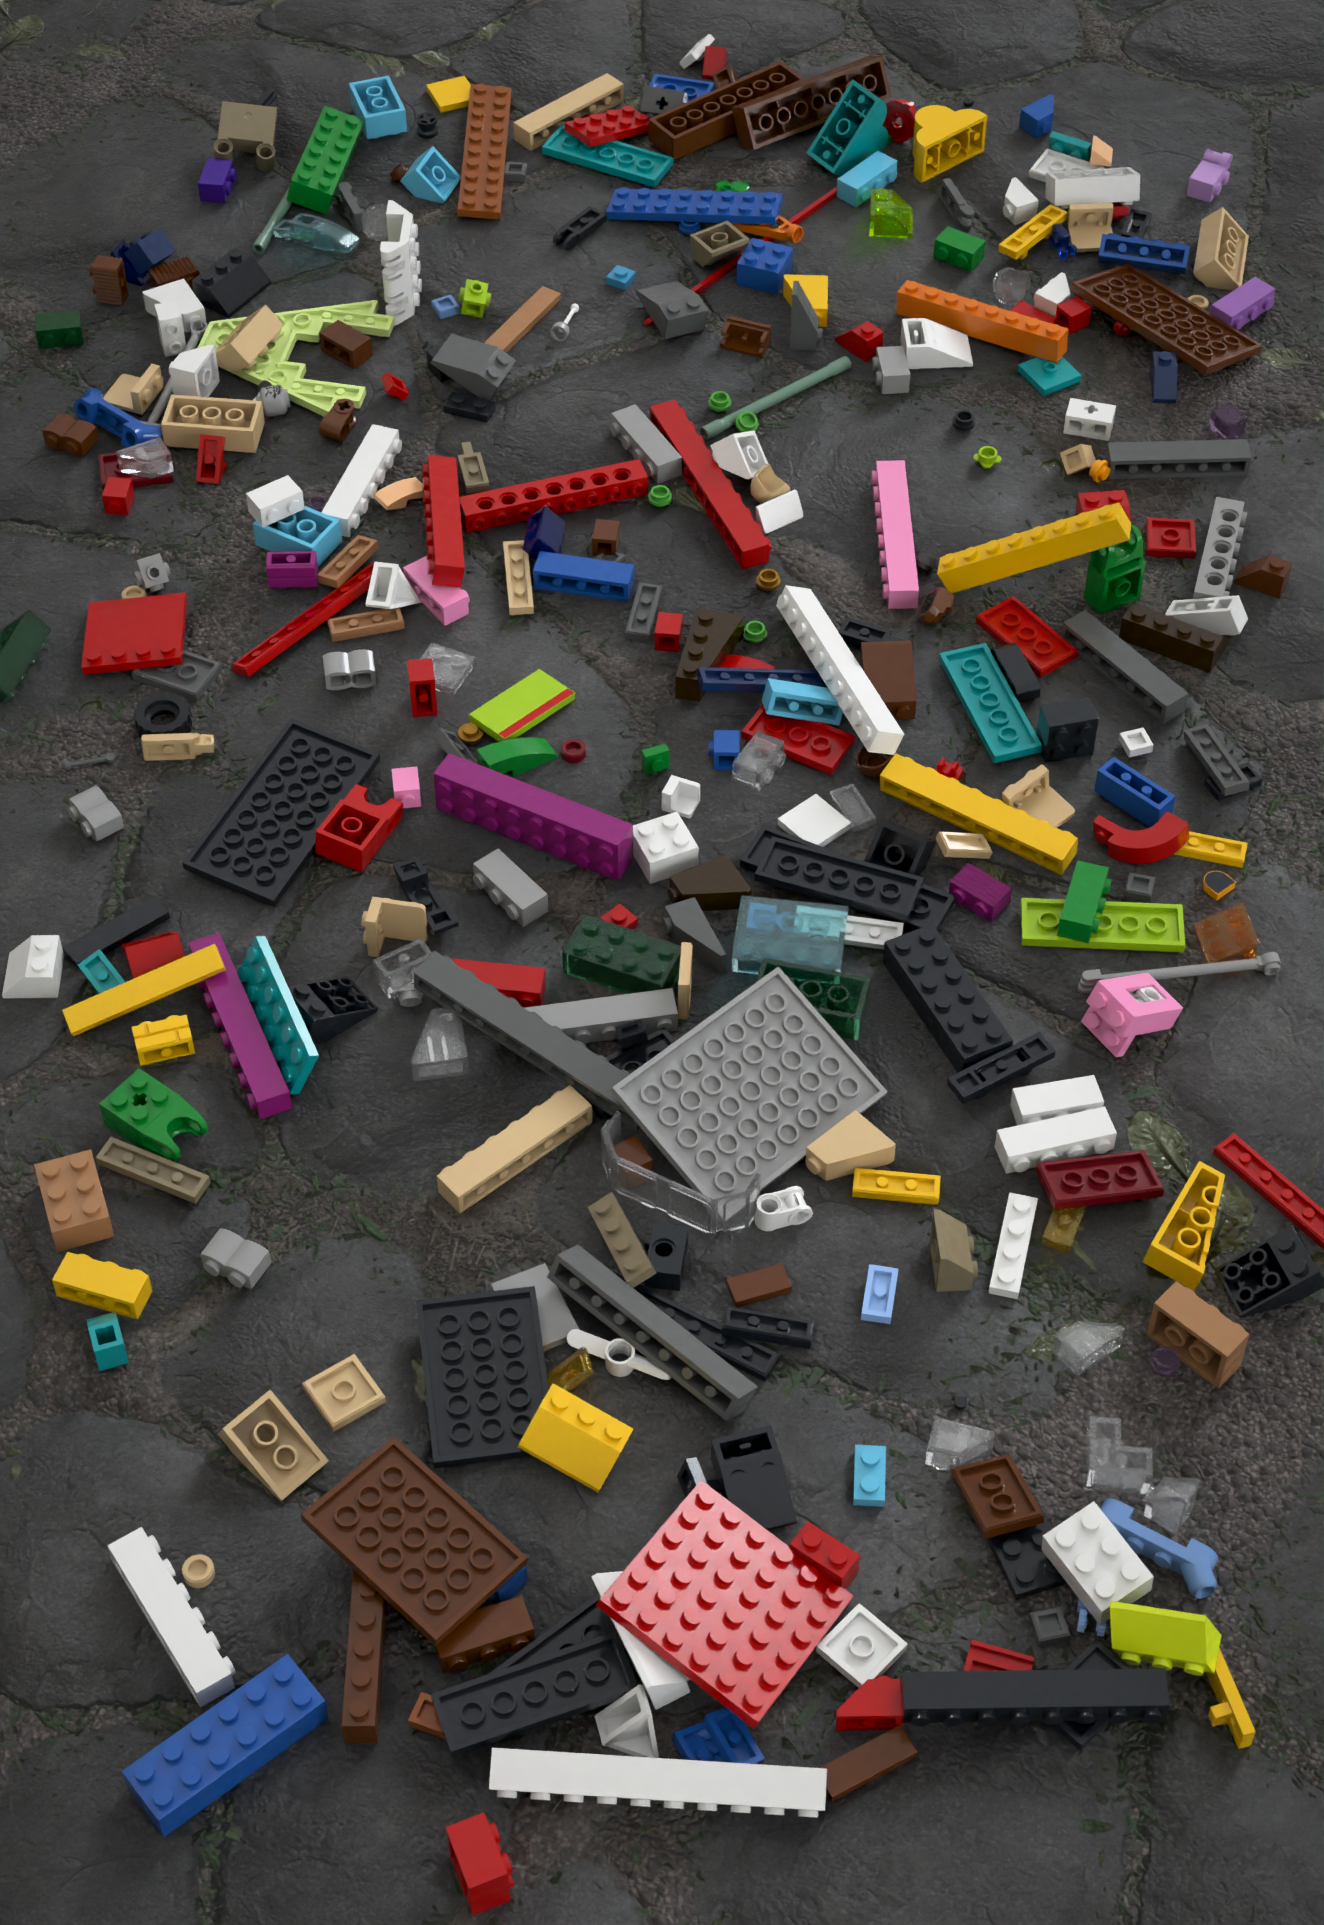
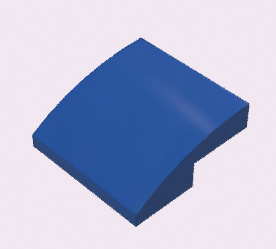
M726 1707L705 1715L701 1723L674 1732L671 1739L683 1760L762 1764L765 1760L742 1719Z

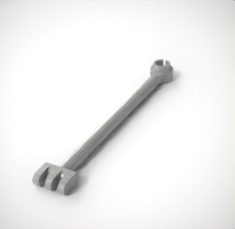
M200 320L190 325L191 337L183 352L196 348L208 327L206 322H202V330ZM171 376L148 421L140 422L161 427V424H157L173 393Z
M1268 952L1253 959L1101 975L1100 969L1086 970L1082 973L1078 991L1082 994L1091 993L1099 980L1149 973L1155 980L1252 969L1262 971L1265 975L1270 976L1277 974L1282 964L1278 953Z

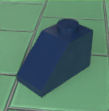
M1163 351L1153 352L1149 374L1153 403H1176L1178 366L1175 352Z

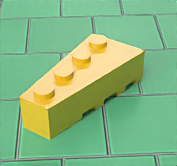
M1201 1161L1198 1162L1142 1261L1195 1291L1204 1274L1205 1261L1209 1252L1210 1238L1216 1220L1215 1216L1219 1206L1225 1174Z

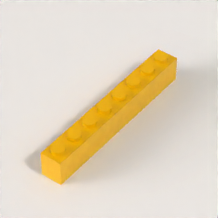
M1119 502L1105 505L1096 510L1060 519L1047 525L1037 526L1021 533H1014L1008 537L969 547L956 553L946 554L940 557L937 574L947 590L955 593L1128 541L1130 539L1131 522Z
M895 753L880 774L881 791L968 832L984 834L986 840L1055 873L1062 875L1077 854L1078 838L1072 833L1051 826L1045 820H1038L1021 809L1010 807L1000 799H993L976 788L967 787L954 778H948L937 773L933 768L924 767L909 757H903Z

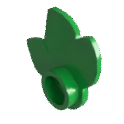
M726 180L718 181L715 186L718 192L727 190L746 192L750 188L743 181L730 183Z

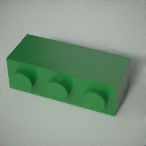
M1077 860L1060 916L1057 936L1089 943L1091 934H1097L1100 924V918H1097V914H1103L1106 899L1102 897L1103 894H1109L1112 879L1107 878L1109 867Z

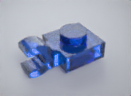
M1061 223L1053 225L1052 235H1050L1051 246L1057 250L1060 258L1063 260L1066 259L1067 253L1076 257L1077 247L1070 242V234Z

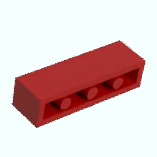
M452 959L456 965L464 970L472 971L484 983H490L495 986L504 996L514 998L523 1008L541 1006L543 1003L546 988L545 968Z

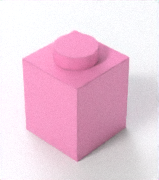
M417 767L392 769L394 798L403 802V808L421 807Z

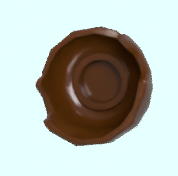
M865 746L858 750L855 760L858 770L864 776L878 778L894 755L868 752Z

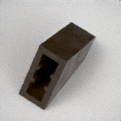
M726 854L670 876L668 896L673 904L695 897L702 911L747 909L751 905L752 889Z

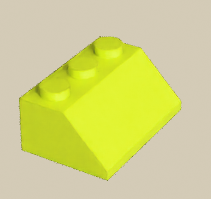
M1111 1601L1112 1649L1124 1663L1140 1665V1662L1152 1663V1666L1155 1668H1166L1167 1671L1171 1670L1172 1667L1184 1668L1186 1673L1202 1676L1204 1672L1215 1673L1221 1634L1206 1615Z

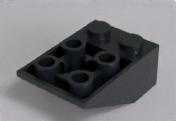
M348 976L288 985L314 1044L327 1042L378 1010L368 996Z
M1292 1225L1215 1268L1241 1317L1302 1300L1324 1288V1277L1302 1238Z
M771 1425L711 1440V1461L716 1477L722 1486L721 1492L723 1497L768 1531L797 1524L780 1451Z

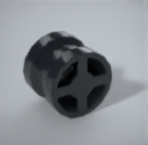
M424 112L417 116V133L419 137L425 139L435 137L438 134L436 126L437 116L430 112Z

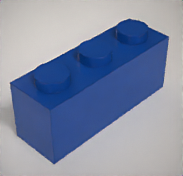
M1111 758L1097 770L1094 792L1148 827L1156 824L1166 812L1172 814L1176 796L1117 758Z

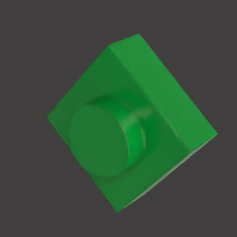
M666 743L642 750V769L645 775L669 768V749Z

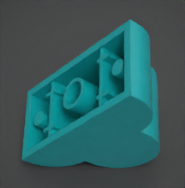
M852 79L810 146L807 154L833 174L842 176L854 168L858 162L861 163L876 151L883 152L888 141V131L882 126L887 114L885 102Z

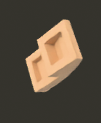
M416 477L394 482L374 494L373 498L386 510L406 508L408 500L423 498L424 491H422V483Z

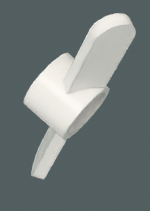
M573 1329L567 1335V1342L570 1346L605 1359V1367L613 1376L624 1377L629 1375L634 1369H637L663 1380L672 1378L650 1359L636 1354L635 1348L623 1338L607 1341L579 1329ZM615 1354L629 1356L627 1360L621 1362L611 1359Z

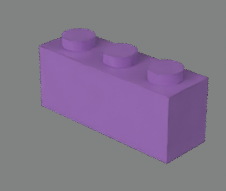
M1254 277L1213 303L1210 313L1239 330L1243 325L1272 308L1275 301V288Z

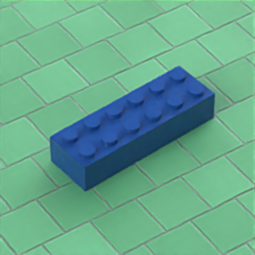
M286 1654L125 1768L122 1774L127 1789L162 1836L165 1837L329 1718L326 1701L291 1657Z

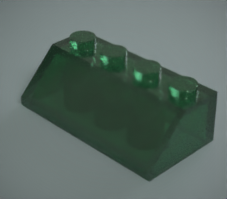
M30 610L3 627L0 632V702L3 700L9 701L16 694V685L26 678L28 674L26 669L35 663L38 658L36 653L49 641L46 637L50 633L51 628Z

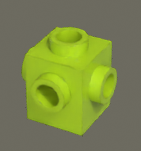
M466 279L465 288L460 287L458 301H462L460 314L479 318L483 317L485 306L489 307L491 293H487L488 283Z

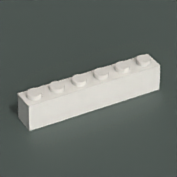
M372 424L321 513L340 520L342 536L350 537L353 530L358 528L362 514L367 512L371 498L377 492L379 484L384 482L385 473L388 468L392 467L396 454L400 453L402 441L399 440L398 429Z
M140 1527L107 1545L112 1562L199 1707H203L234 1689L232 1675L236 1674V1671L227 1656L224 1658L220 1656L217 1650L221 1647L212 1631L206 1633L202 1625L205 1624V1620L197 1607L193 1609L187 1602L190 1600L189 1593L182 1582L177 1585L173 1577L176 1574L169 1560L166 1558L162 1561L158 1553L161 1552V1549L153 1535L148 1537L143 1528Z

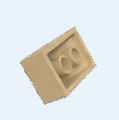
M271 1390L261 1396L218 1433V1436L236 1458L280 1501L329 1461Z

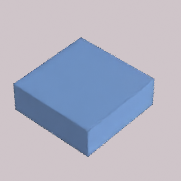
M452 295L431 300V307L439 319L460 314V306Z

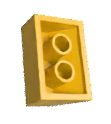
M552 1384L517 1447L599 1493L633 1428L557 1385Z

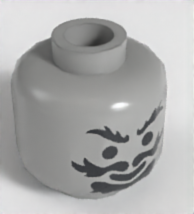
M281 385L263 387L260 390V396L256 397V401H262L263 412L267 417L284 415L287 412V408L291 407L288 390L283 389Z

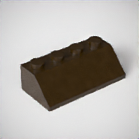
M1131 603L1122 617L1119 638L1127 643L1208 673L1212 671L1230 640L1224 636Z

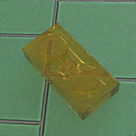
M1087 1206L1059 1210L1053 1209L1041 1244L1070 1253Z

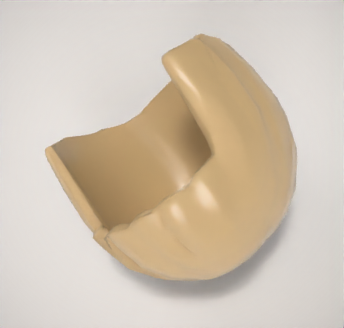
M769 463L756 472L750 485L751 495L760 504L786 494L791 490L787 483L775 475Z

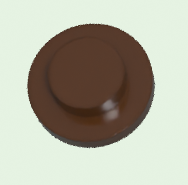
M403 163L393 168L389 172L391 181L397 180L398 183L401 182L400 180L409 168L405 167Z

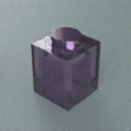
M1229 402L1212 409L1209 428L1222 440L1236 439L1245 433L1247 416Z

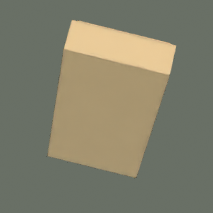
M939 832L936 836V841L944 857L989 859L993 853L984 834Z

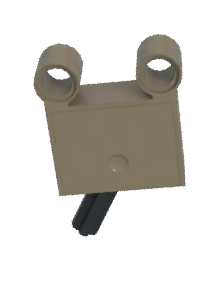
M267 89L254 105L222 101L218 140L214 143L215 159L233 160V151L256 153V163L260 170L270 171L275 167L274 144L277 107H271L270 105L277 98V94L273 89Z

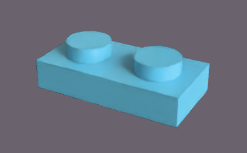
M855 1445L853 1505L884 1507L886 1446Z

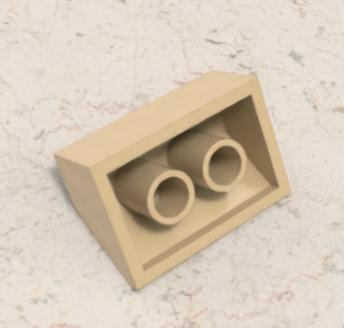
M266 304L241 321L215 350L219 367L234 372H239L243 368L250 369L257 362L255 357L257 355L260 357L269 348L267 344L273 343L280 336L278 331L284 325Z

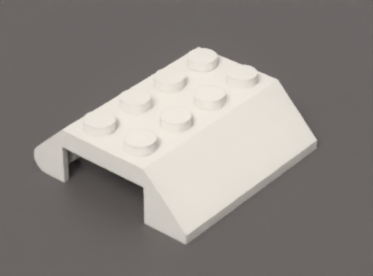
M388 200L386 211L388 242L381 241L380 252L381 264L387 267L382 270L385 302L388 303L385 307L386 315L394 316L395 326L414 316L415 307L420 304V294L418 292L422 291V279H418L421 265L416 257L419 256V242H415V238L418 235V226L413 224V214L393 200Z

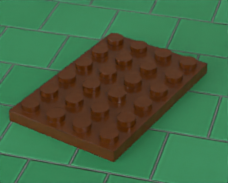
M392 1437L301 1514V1521L435 1646L522 1569L528 1560L526 1555L395 1437Z

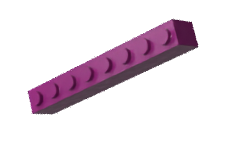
M220 933L188 942L190 954L215 944L226 968L225 971L198 982L197 986L199 990L203 988L205 990V993H203L204 1002L207 1009L212 1008L214 1013H211L215 1028H221L222 1030L220 1038L224 1049L230 1048L231 1053H228L232 1068L239 1069L240 1073L237 1074L241 1089L247 1088L249 1094H246V1099L250 1110L256 1109L259 1118L263 1119L292 1109L287 1085Z

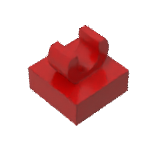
M942 757L935 770L937 773L948 778L951 777L960 781L963 776L964 767L959 766L958 762H954V764L946 762L945 758Z

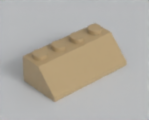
M1223 207L1201 221L1193 273L1198 281H1202L1206 287L1234 291L1242 285L1249 236Z

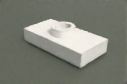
M711 34L698 41L680 61L683 69L696 60L698 62L705 56V46H709L715 40Z

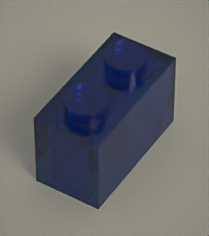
M547 506L542 507L528 519L522 549L536 561L540 551L561 554L566 522Z

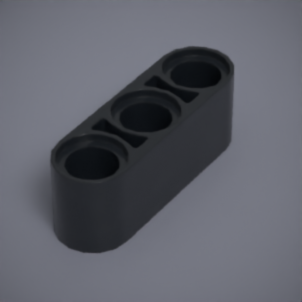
M1010 643L990 649L1019 703L1040 697L1039 682L1017 643Z

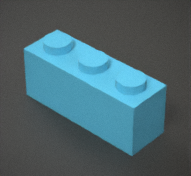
M876 151L837 179L836 197L857 207L896 179L898 173L897 160L880 151Z
M767 679L762 697L766 714L840 725L843 711L828 688Z

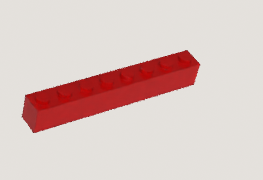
M428 455L427 464H422L421 478H423L422 491H424L423 504L425 505L424 518H426L425 532H427L426 546H428L426 559L429 560L427 574L432 577V585L461 588L465 565L456 458Z

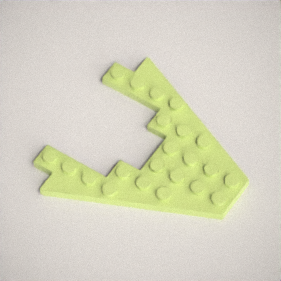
M378 300L274 313L284 326L278 331L280 336L273 343L267 344L268 350L260 357L257 355L255 357L257 362L248 370L246 368L239 372L225 370L256 385H259L263 380L269 381L272 385H281L283 389L288 390L290 401L322 416H326L334 403L340 399H350L353 401L355 408H360L366 395L365 387L303 379L306 373V364L288 362V359L297 340L319 343V333L337 320L363 334L389 337L394 327L395 319L394 316L376 314L379 308ZM247 317L210 321L198 348L211 344L215 345L216 350L240 322Z

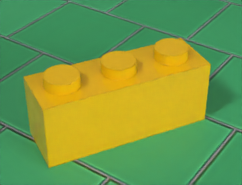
M67 1252L52 1279L56 1296L109 1312L116 1311V1314L137 1320L152 1293L149 1275L143 1271L119 1267L110 1261H98L86 1254L77 1255Z

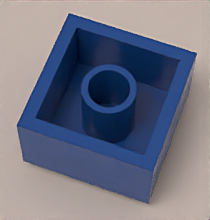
M752 238L737 262L736 285L778 295L784 283V274L789 275L792 271L793 248L783 244H775Z

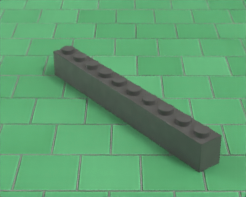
M433 951L413 972L414 988L567 1087L571 1085L585 1099L638 1132L640 1126L610 1092L613 1086L630 1075L629 1072L623 1069L619 1070L610 1064L604 1056L591 1052L585 1044L578 1040L574 1041L565 1035L559 1027L546 1023L537 1013L529 1012L514 998L504 996L495 986L490 983H484L472 971L462 969L446 955L442 956L438 952Z

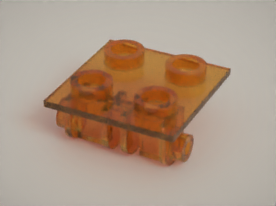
M1243 902L1193 924L1208 963L1220 962L1239 953L1247 959H1251L1256 955V946L1260 943Z

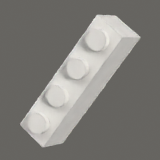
M1104 1106L997 1130L995 1149L1006 1174L1023 1172L1029 1168L1036 1167V1163L1107 1153L1110 1150H1114L1117 1132Z

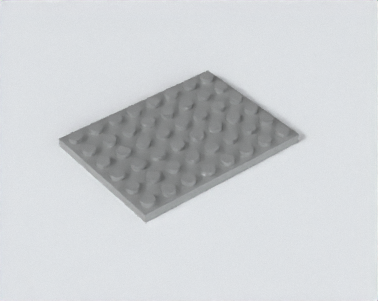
M779 967L669 1045L610 1090L612 1095L720 1222L806 1157V1147L854 1110L862 1114L887 1094V1090Z

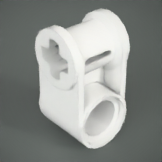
M792 1186L785 1190L761 1195L756 1203L754 1219L756 1226L763 1231H773L808 1221L812 1217L813 1212L811 1207L807 1206L804 1201L803 1189L799 1186Z

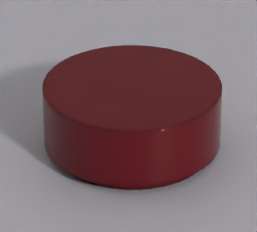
M569 739L563 742L561 745L562 759L568 763L583 761L586 757L585 743L578 739Z

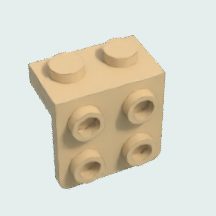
M1112 203L1069 204L1067 230L1074 252L1085 253L1100 250L1102 234L1113 233L1111 228L1114 209Z
M151 364L141 378L129 374L120 375L104 396V400L119 409L143 415L163 388V376L161 375L160 366Z
M1042 764L1036 769L1028 771L1021 780L1015 784H1010L1002 792V799L1006 805L1015 809H1021L1038 820H1045L1056 828L1075 815V809L1049 786V770Z
M372 897L368 911L363 912L361 921L362 927H365L363 944L367 945L368 956L379 957L385 937L417 942H426L427 940L426 907L423 904Z

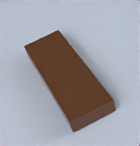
M898 1725L819 1767L827 1769L826 1794L831 1802L917 1757V1750L901 1725Z

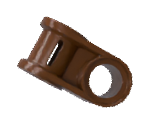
M340 399L334 403L331 410L320 423L319 433L321 436L339 442L346 440L349 432L356 425V418L353 415L355 406L352 400Z

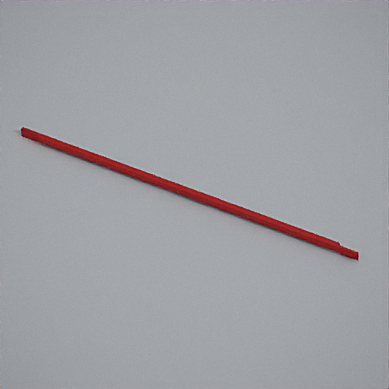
M837 186L788 221L797 225L836 197ZM764 237L761 240L773 242L776 239ZM743 253L736 256L690 290L696 294L701 293L735 269ZM651 317L643 321L648 326L654 323Z

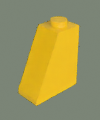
M784 274L783 296L792 307L793 282L799 281L819 318V327H827L828 276Z

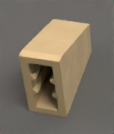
M854 1110L806 1147L805 1164L813 1174H818L823 1180L828 1181L854 1174L855 1168L872 1169L892 1163L895 1157L896 1143L859 1112Z

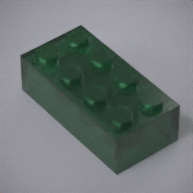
M584 914L562 951L563 973L625 994L673 988L679 977L681 945Z
M767 958L762 959L756 982L779 967L839 1037L859 1040L869 1000L870 977Z

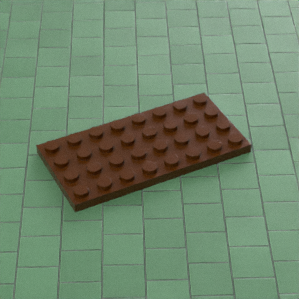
M1129 263L1072 282L1070 290L1077 294L1079 298L1087 300L1096 309L1111 315L1112 319L1122 322L1130 330L1143 335L1146 340L1159 345L1162 350L1175 352L1176 357L1181 362L1191 365L1201 374H1209L1261 352L1263 345Z

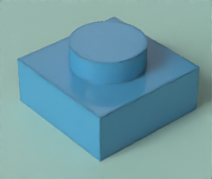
M616 265L606 276V284L626 290L636 279V271Z

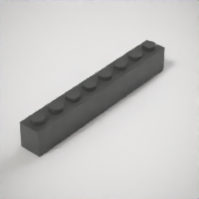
M576 1245L557 1254L547 1276L548 1279L724 1420L729 1421L747 1410L758 1386L581 1246Z

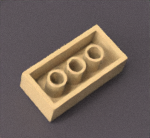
M171 394L161 423L164 446L199 449L200 434L225 437L224 451L256 453L265 424L262 401Z

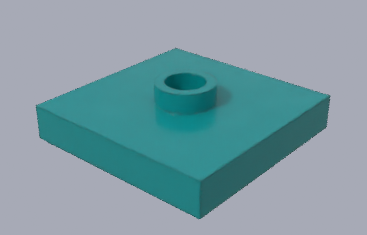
M1037 357L1018 365V372L1043 396L1081 382L1082 375L1063 357L1058 363Z

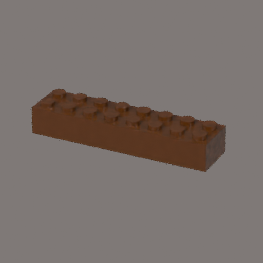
M867 56L731 107L741 149L755 150L825 123L852 79L882 101L890 98L891 93L883 57Z
M777 62L650 118L649 141L666 155L673 157V160L679 159L736 133L737 129L731 107L806 79L783 62Z

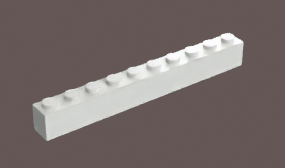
M785 585L782 594L778 597L776 606L831 694L838 701V705L868 752L894 755L904 736L898 723L812 590Z
M492 1748L489 1789L497 1790V1797L517 1798V1792H530V1799L550 1800V1794L564 1795L563 1801L583 1803L584 1796L597 1797L598 1804L617 1805V1798L630 1799V1806L650 1807V1800L664 1801L663 1808L684 1809V1802L697 1803V1810L717 1811V1804L731 1805V1812L751 1813V1807H764V1814L784 1815L785 1809H798V1816L818 1818V1811H825L827 1769Z

